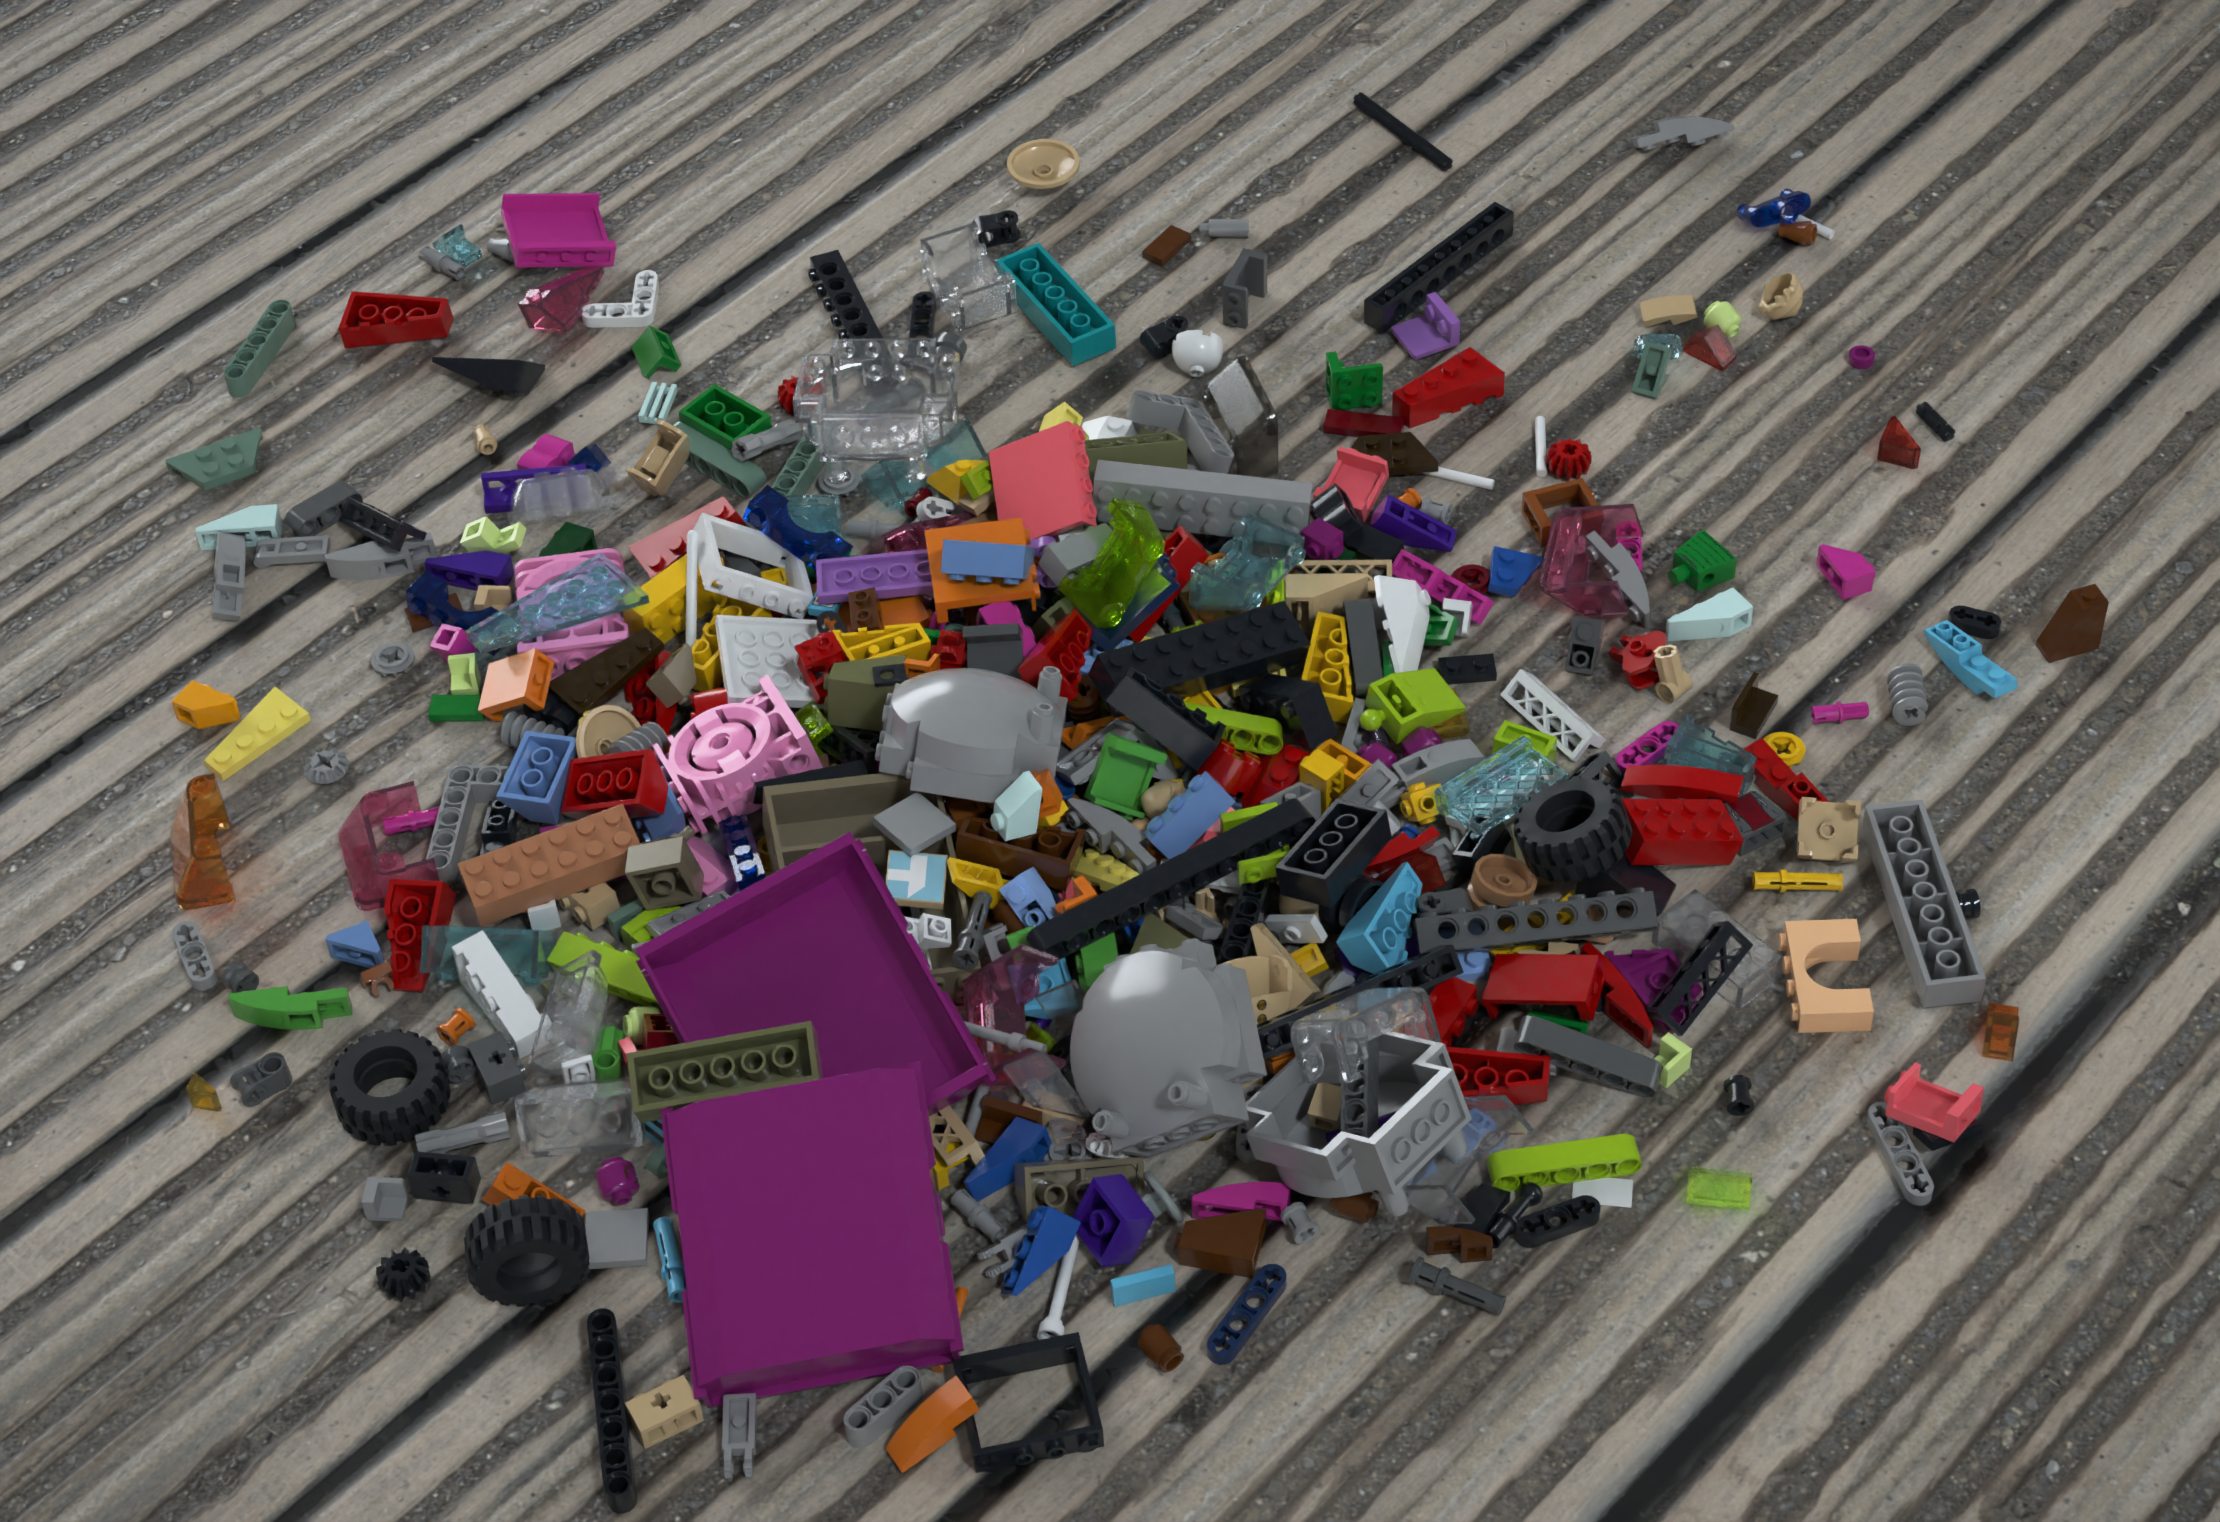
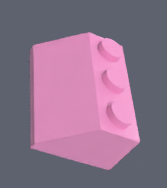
M692 836L687 841L689 848L704 873L702 898L724 890L731 896L745 880L753 881L701 837Z

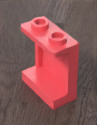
M1339 447L1337 450L1338 459L1323 489L1316 488L1313 498H1316L1336 483L1350 498L1360 521L1365 523L1389 477L1388 463L1379 456L1363 454L1353 448Z
M1915 1062L1907 1071L1904 1070L1901 1073L1899 1080L1894 1086L1890 1085L1884 1096V1102L1887 1103L1885 1116L1955 1142L1980 1113L1984 1087L1972 1083L1964 1094L1961 1095L1922 1080L1920 1078L1921 1064Z

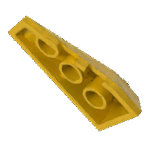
M959 460L956 463L944 466L929 476L927 483L957 505H960L958 500L968 493L960 476L986 460Z

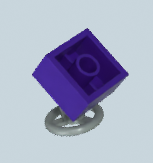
M1145 1171L1143 1178L1153 1193L1150 1195L1146 1194L1142 1198L1139 1197L1123 1174L1094 1177L1086 1190L1073 1218L1081 1222L1077 1231L1078 1236L1102 1267L1131 1263L1153 1220L1165 1211L1176 1223L1183 1222L1184 1217L1152 1172Z

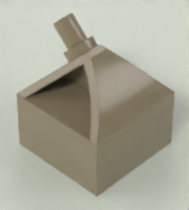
M688 825L678 834L674 833L672 836L628 847L625 874L647 911L699 901L702 898L704 873L687 844V841L695 835L694 830Z

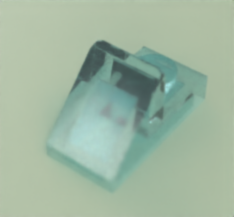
M462 224L443 234L432 243L433 247L439 252L449 255L451 260L465 267L482 258L481 249L465 238Z

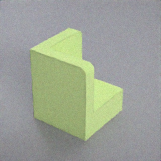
M475 653L449 655L451 694L480 695V672Z
M1669 1032L1661 1038L1659 1055L1654 1058L1663 1066L1659 1084L1665 1088H1668L1690 1068L1692 1048Z

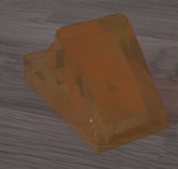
M1988 1002L1982 1057L2013 1062L2020 1018L2018 1016L2019 1007Z

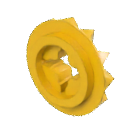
M1775 732L1763 738L1776 754L1778 750L1788 749L1787 753L1783 752L1777 755L1790 769L1794 764L1800 765L1803 757H1805V745L1796 735L1787 732Z

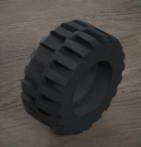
M1574 776L1570 780L1560 779L1551 786L1548 784L1542 787L1540 792H1534L1529 797L1528 802L1522 804L1519 813L1516 815L1513 831L1525 862L1533 874L1549 882L1555 880V882L1560 884H1566L1567 881L1576 883L1581 882L1583 878L1589 877L1591 879L1596 877L1600 871L1603 870L1605 872L1610 869L1614 861L1618 862L1623 856V851H1626L1630 844L1632 827L1621 797L1616 788L1611 786L1610 783L1590 776H1586V778Z
M391 1029V1032L379 1030L375 1031V1035L368 1037L366 1034L360 1037L358 1043H351L344 1049L345 1054L338 1056L334 1062L335 1067L330 1071L329 1091L339 1122L342 1123L343 1128L348 1133L354 1135V1138L363 1142L368 1139L369 1144L374 1145L386 1143L388 1146L397 1145V1142L403 1140L407 1143L414 1140L415 1134L429 1131V1126H435L441 1119V1114L446 1112L449 1105L448 1100L451 1097L449 1079L440 1051L426 1037L421 1036L419 1038L418 1033L411 1031L403 1033L401 1029ZM408 1078L413 1080L404 1090L391 1096L375 1097L367 1094L375 1085L387 1079Z
M528 1195L519 1196V1199L510 1200V1198L502 1200L499 1205L495 1206L492 1204L485 1209L484 1213L480 1212L465 1232L464 1245L469 1281L481 1296L484 1295L487 1300L492 1302L497 1300L501 1305L509 1306L510 1304H516L517 1307L531 1303H535V1305L544 1304V1301L549 1299L552 1301L556 1300L564 1292L568 1294L576 1286L575 1284L579 1285L589 1268L590 1257L583 1218L568 1203L564 1204L557 1198L550 1200L546 1196L536 1195V1198H528Z

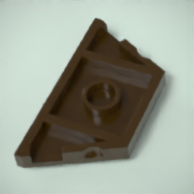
M1411 432L1358 436L1351 447L1360 453L1379 456L1386 460L1389 476L1439 472L1438 461Z

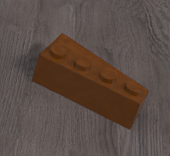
M966 816L957 834L955 855L956 859L997 868L1001 874L1016 877L1034 867L1048 887L1066 891L1082 857L1086 830L1075 828V833L1063 832L1061 827L1049 826V830L1037 829L1036 834L1004 841L999 832L993 829L991 819Z

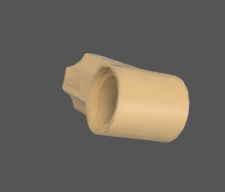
M1669 644L1667 646H1659L1654 650V659L1660 679L1655 685V691L1658 697L1667 704L1676 701L1693 686L1691 677L1682 670L1677 646Z

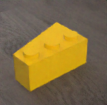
M920 623L886 625L884 630L867 631V627L858 628V632L841 633L840 629L832 630L847 661L905 655L908 659L929 661L931 641Z

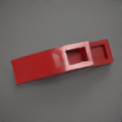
M1763 738L1758 739L1740 751L1738 757L1756 776L1754 784L1769 799L1796 820H1798L1799 801L1802 797L1816 798V801L1829 802L1802 772L1796 775Z

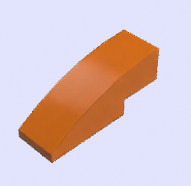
M957 1375L930 1395L906 1419L885 1447L902 1473L955 1437L956 1433L953 1428L980 1410Z

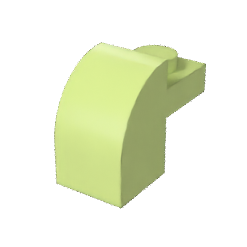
M486 516L466 524L460 543L469 553L487 550L510 555L511 551L514 552L522 546L526 528L521 522L499 530Z

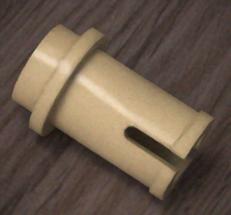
M483 424L476 426L473 433L477 440L476 446L478 451L484 455L494 453L497 448V441L491 436L489 427L485 425L484 428Z

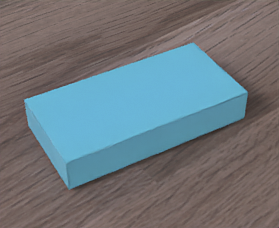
M1172 1264L1111 1279V1298L1114 1307L1175 1292V1273Z

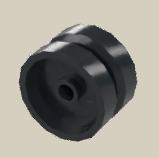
M1360 874L1332 908L1319 905L1320 923L1325 929L1341 934L1347 923L1385 882Z

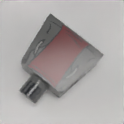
M1750 791L1740 797L1738 796L1736 804L1722 801L1744 839L1737 852L1740 857L1785 836L1788 816L1757 791Z

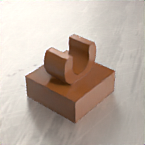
M388 961L360 973L359 979L364 989L371 986V993L375 998H378L380 995L377 985L381 983L386 984L390 992L394 989L393 981L390 979L393 970Z

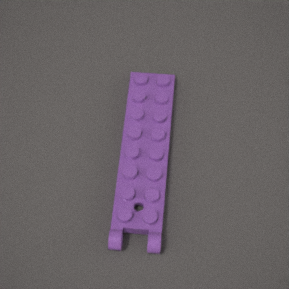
M1042 536L1037 539H1030L1031 544L1026 545L1035 548L1034 556L1041 559L1044 554L1042 548L1056 541V539L1052 536ZM927 549L816 560L819 605L849 602V592L875 587L878 599L933 594ZM1036 566L1037 580H1034L1033 583L1038 582L1045 588L1056 587L1050 577H1045L1047 575L1040 566Z

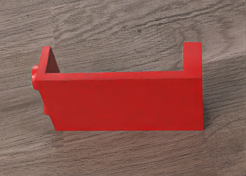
M1496 954L1493 966L1489 967L1488 983L1486 988L1482 990L1481 1002L1486 1007L1490 1019H1496L1500 1004L1576 1005L1581 1021H1593L1606 972L1599 955Z

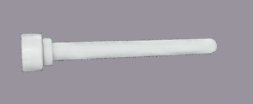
M690 530L687 533L685 644H683L684 646L688 643L691 648L697 637L698 533L695 530Z
M1077 1233L1070 1250L1062 1258L1049 1315L1039 1325L1038 1340L1064 1334L1065 1329L1061 1316L1080 1241Z

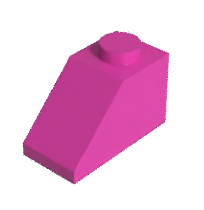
M1824 544L1819 546L1816 566L1843 600L1872 591L1873 581L1876 576L1875 569L1871 563L1866 561L1862 554Z

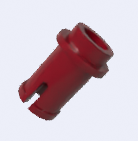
M921 486L917 489L914 496L905 502L904 511L909 517L916 518L918 516L916 512L917 505L924 499L933 497L931 490L927 487L923 489Z

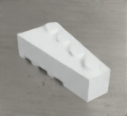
M483 930L452 946L460 983L496 1030L502 1032L506 1042L512 1041L519 1059L550 1043L548 1030L551 1029V1025L547 1017L543 1013L539 1014L532 998L524 992Z

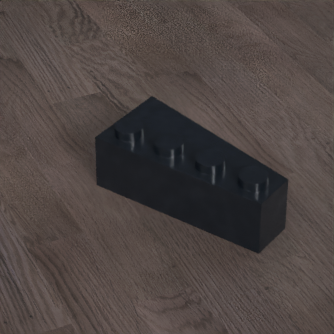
M1131 666L1111 690L1106 701L1113 711L1120 715L1124 714L1132 720L1133 725L1138 730L1147 732L1154 737L1160 747L1175 753L1181 763L1198 770L1218 747L1226 725L1220 721H1217L1214 725L1206 720L1207 713L1199 708L1195 711L1190 710L1183 702V698L1175 693H1163L1161 684Z
M1266 673L1239 686L1241 703L1249 713L1279 721L1282 726V733L1309 749L1338 735L1319 683Z

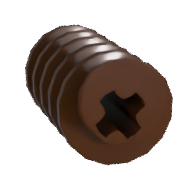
M1082 675L1081 682L1076 685V688L1079 690L1078 695L1069 701L1066 707L1067 721H1073L1074 726L1079 723L1102 718L1100 693L1090 676Z

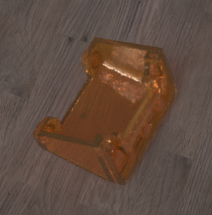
M215 773L197 776L189 781L171 827L174 892L178 905L185 910L235 902L234 887L230 883L222 859L221 848L216 840L217 831L222 827L229 829L230 826Z

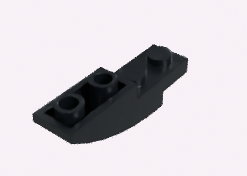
M489 800L481 832L483 843L480 855L516 843L518 812L499 800Z

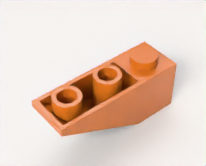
M508 1162L505 1163L482 1199L489 1205L494 1204L496 1206L502 1200L508 1198L515 1200L519 1199V1196L528 1195V1198H536V1195L546 1196L550 1200L557 1198L564 1204L568 1203L581 1216L586 1211Z

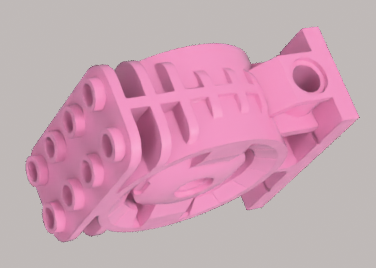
M605 548L523 559L516 563L514 574L518 605L517 613L522 636L518 638L517 653H523L536 648L555 661L551 680L630 636L628 624L624 622L621 601L627 597L623 560L619 551Z
M768 675L758 680L763 689L759 693L744 700L742 703H729L711 708L690 720L678 732L675 738L672 734L669 735L667 739L671 747L668 753L663 754L657 743L652 745L659 766H661L660 768L695 833L699 831L703 835L708 833L702 821L705 818L714 819L719 827L723 825L722 820L739 818L762 808L763 804H753L751 800L754 782L823 768L806 732Z

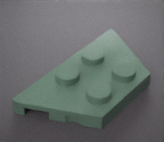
M259 427L177 455L165 461L168 470L173 471L175 469L179 471L184 479L189 482H195L198 487L206 491L255 474L256 460L260 454L259 443L260 440H263V434Z

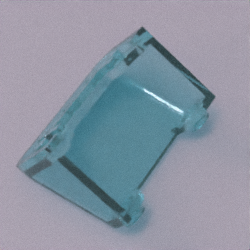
M1248 513L1241 520V524L1245 526L1241 537L1236 535L1233 538V548L1212 569L1200 562L1191 569L1189 606L1199 611H1246L1259 607L1263 598L1297 564L1300 565L1303 562L1306 554L1304 549L1305 537Z

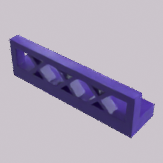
M586 464L481 473L486 514L590 505V482ZM572 474H582V480L572 481L567 477ZM549 476L556 479L552 483H546L541 480L543 477ZM526 479L530 482L527 485H519L515 481ZM500 481L503 485L490 488L489 482Z

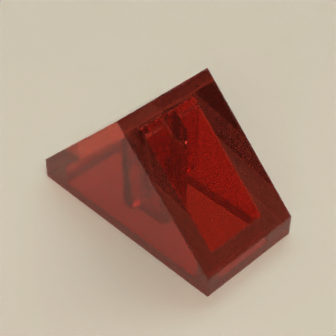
M1719 325L1695 333L1680 346V351L1720 371L1725 370L1737 359L1736 351Z
M1890 417L1879 442L1877 460L1909 469L1918 468L1921 448L1897 417Z

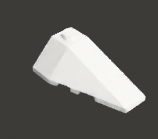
M1382 575L1375 576L1377 603L1380 608L1384 607L1387 620L1382 621L1383 627L1393 643L1389 645V651L1394 671L1399 673L1418 670L1430 618L1428 605H1431V598L1426 589L1422 590L1414 580Z

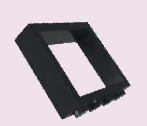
M1079 1332L960 1356L961 1359L952 1358L954 1376L957 1375L967 1391V1384L1074 1363L1089 1426L981 1448L973 1414L964 1422L976 1473L984 1471L994 1472L1003 1467L1023 1466L1030 1464L1032 1461L1047 1458L1057 1459L1066 1454L1081 1451L1091 1452L1096 1448L1104 1447L1103 1427Z

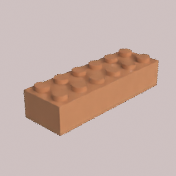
M621 804L457 863L479 924L483 927L527 911L528 908L549 903L551 900L560 899L625 875L628 847L640 844L624 805Z

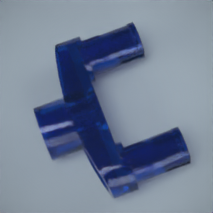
M1784 189L1779 197L1751 207L1747 204H1741L1737 208V213H1739L1737 216L1741 220H1746L1749 225L1758 228L1781 222L1791 224L1795 222L1798 215L1809 209L1811 198L1808 193Z

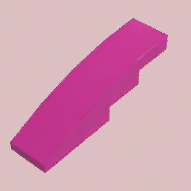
M1401 549L1392 564L1393 576L1416 581L1422 590H1427L1430 598L1442 605L1444 598L1471 601L1473 604L1471 621L1478 625L1482 624L1495 603L1490 598L1469 588L1461 581L1447 575L1441 569Z

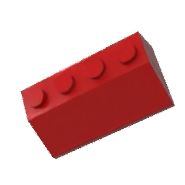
M643 749L571 759L561 813L579 820L623 804L629 818L664 814L669 787L654 751Z

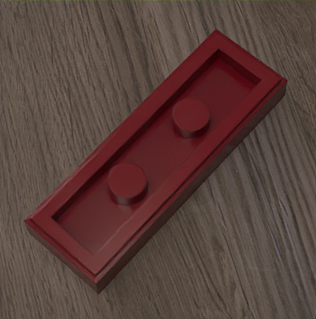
M1328 409L1323 425V433L1358 437L1403 432L1405 417Z

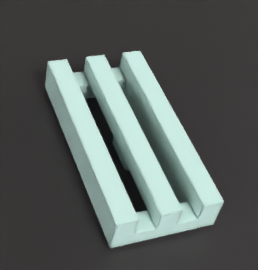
M652 382L638 415L639 422L656 424L658 419L666 421L678 391L677 384H671V387H667V383H662L661 386H658L657 382ZM664 394H667L658 418H655L657 411L660 409Z

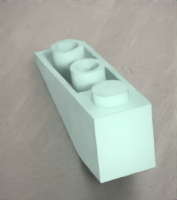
M1733 587L1720 592L1714 597L1695 604L1692 608L1680 614H1675L1668 619L1665 633L1667 642L1730 637L1751 626L1753 606Z

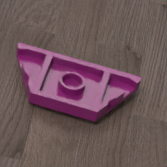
M1670 948L1654 949L1652 951L1644 949L1632 950L1631 955H1614V950L1604 952V956L1611 961L1628 981L1645 1010L1682 965ZM1698 982L1694 983L1690 988L1691 1001H1699L1702 997L1703 988ZM1677 1005L1669 1014L1679 1025L1685 1019L1684 1005ZM1652 1020L1664 1036L1668 1032L1670 1034L1674 1033L1662 1020Z

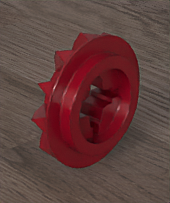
M1474 564L1464 565L1457 568L1451 576L1482 595L1491 593L1488 591L1490 570L1483 566ZM1477 580V584L1473 583L1471 585H1468V582L1472 583Z

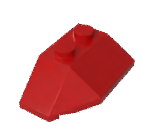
M1283 745L1281 751L1274 755L1257 753L1256 756L1260 758V766L1263 769L1247 798L1243 799L1241 797L1242 808L1259 806L1260 801L1299 782V765L1303 758L1310 756L1314 750L1301 745Z

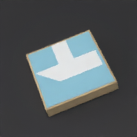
M889 850L886 886L897 905L943 910L948 855L917 853L910 857L904 851Z

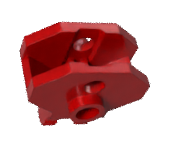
M941 630L937 645H932L930 658L934 653L940 654V670L965 668L967 666V642L963 638V633Z
M1656 630L1642 636L1635 635L1634 638L1623 635L1619 641L1625 648L1621 650L1612 647L1608 653L1612 659L1622 664V670L1630 686L1641 690L1657 684L1660 679L1658 671L1655 672L1654 650L1659 646H1667L1666 634Z

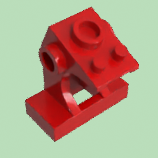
M832 630L820 633L814 638L794 646L799 655L797 666L817 704H824L825 698L828 696V690H824L823 687L825 674H830L834 663L847 661ZM823 672L824 675L816 680L813 673Z

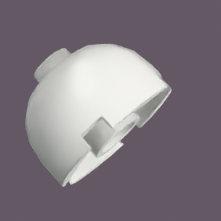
M1187 330L1177 334L1176 340L1173 339L1172 343L1173 359L1177 367L1192 377H1202L1215 370L1220 364L1223 354V340L1217 334L1210 332V336L1202 335L1203 330Z

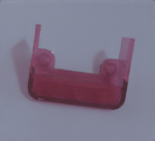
M1634 504L1569 507L1559 510L1552 520L1539 577L1542 591L1583 616L1627 614L1628 609L1618 581L1587 582L1591 560L1588 558L1585 549L1586 536L1594 530L1611 548L1616 545L1618 538L1643 537L1644 532Z
M414 781L365 794L338 831L353 898L357 908L360 910L371 911L384 907L390 879L440 881L434 858L405 865L403 856L397 852H386L378 855L372 828L384 825L383 818L406 814L409 810H414V812L421 811Z
M1021 944L971 974L966 980L963 989L965 1021L1008 1034L1016 1032L1026 1035L1024 1005L1032 1001L1039 993V974L1057 964L1058 957ZM972 1036L997 1079L996 1082L989 1086L1034 1084L1066 1066L1065 1059L1032 1048H1027L1019 1053L1009 1050L1006 1045Z

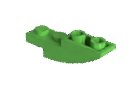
M288 986L228 994L234 1017L264 1027L288 1030L323 1028V1019L352 1015V1003L347 988L290 995Z

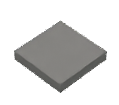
M919 792L914 793L873 817V825L910 857L956 831V823Z
M648 1208L586 1212L585 1229L590 1257L588 1269L647 1266Z

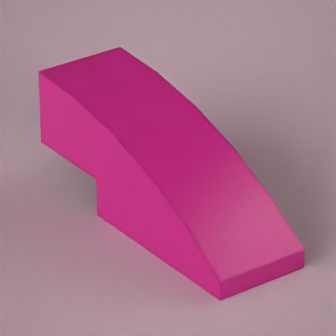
M1246 1182L1209 1189L1193 1195L1192 1219L1261 1208L1266 1209V1219L1282 1221L1280 1217L1282 1211L1291 1205V1188L1285 1183Z

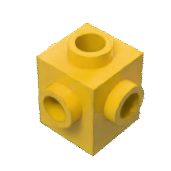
M1424 782L1415 783L1408 786V792L1400 794L1402 802H1400L1401 811L1408 818V821L1419 822L1420 825L1435 821V815L1449 811L1441 783H1430L1427 785Z

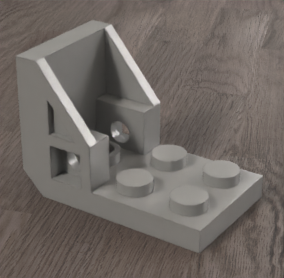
M1115 719L1059 759L1056 775L1073 785L1087 782L1092 776L1091 774L1094 771L1108 732L1157 748L1164 753L1166 752L1156 743L1154 737L1147 732L1138 730L1131 721ZM1167 756L1165 765L1157 763L1152 777L1161 780H1173L1180 775Z

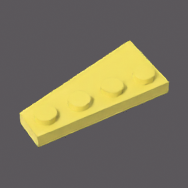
M274 687L204 760L206 768L222 781L226 780L311 721L309 713L277 687Z
M1093 847L1086 849L1085 853H1082L1072 879L1083 875L1091 886H1100V890L1106 892L1140 874L1107 852L1101 854Z

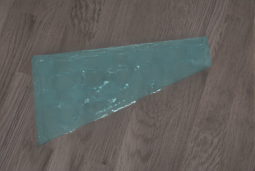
M599 553L465 631L466 638L481 653H485L649 603V597L606 556Z

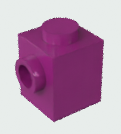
M1318 517L1301 531V551L1314 560H1333L1338 558L1343 552V531Z

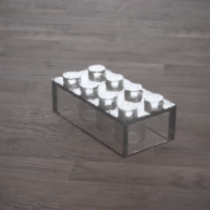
M1694 889L1657 917L1658 927L1652 932L1651 942L1660 949L1670 948L1681 963H1683L1715 922L1729 921L1753 946L1716 993L1734 1008L1740 1010L1780 979L1783 956ZM1732 936L1726 942L1727 956L1735 955L1741 947ZM1712 960L1708 965L1709 978H1717L1721 973L1720 960Z

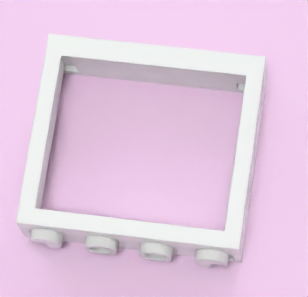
M702 513L693 530L698 533V565L704 589L803 619L808 611L811 600H814L799 543ZM718 548L784 568L789 586L722 566ZM714 580L716 581V584H719L718 587L711 585Z

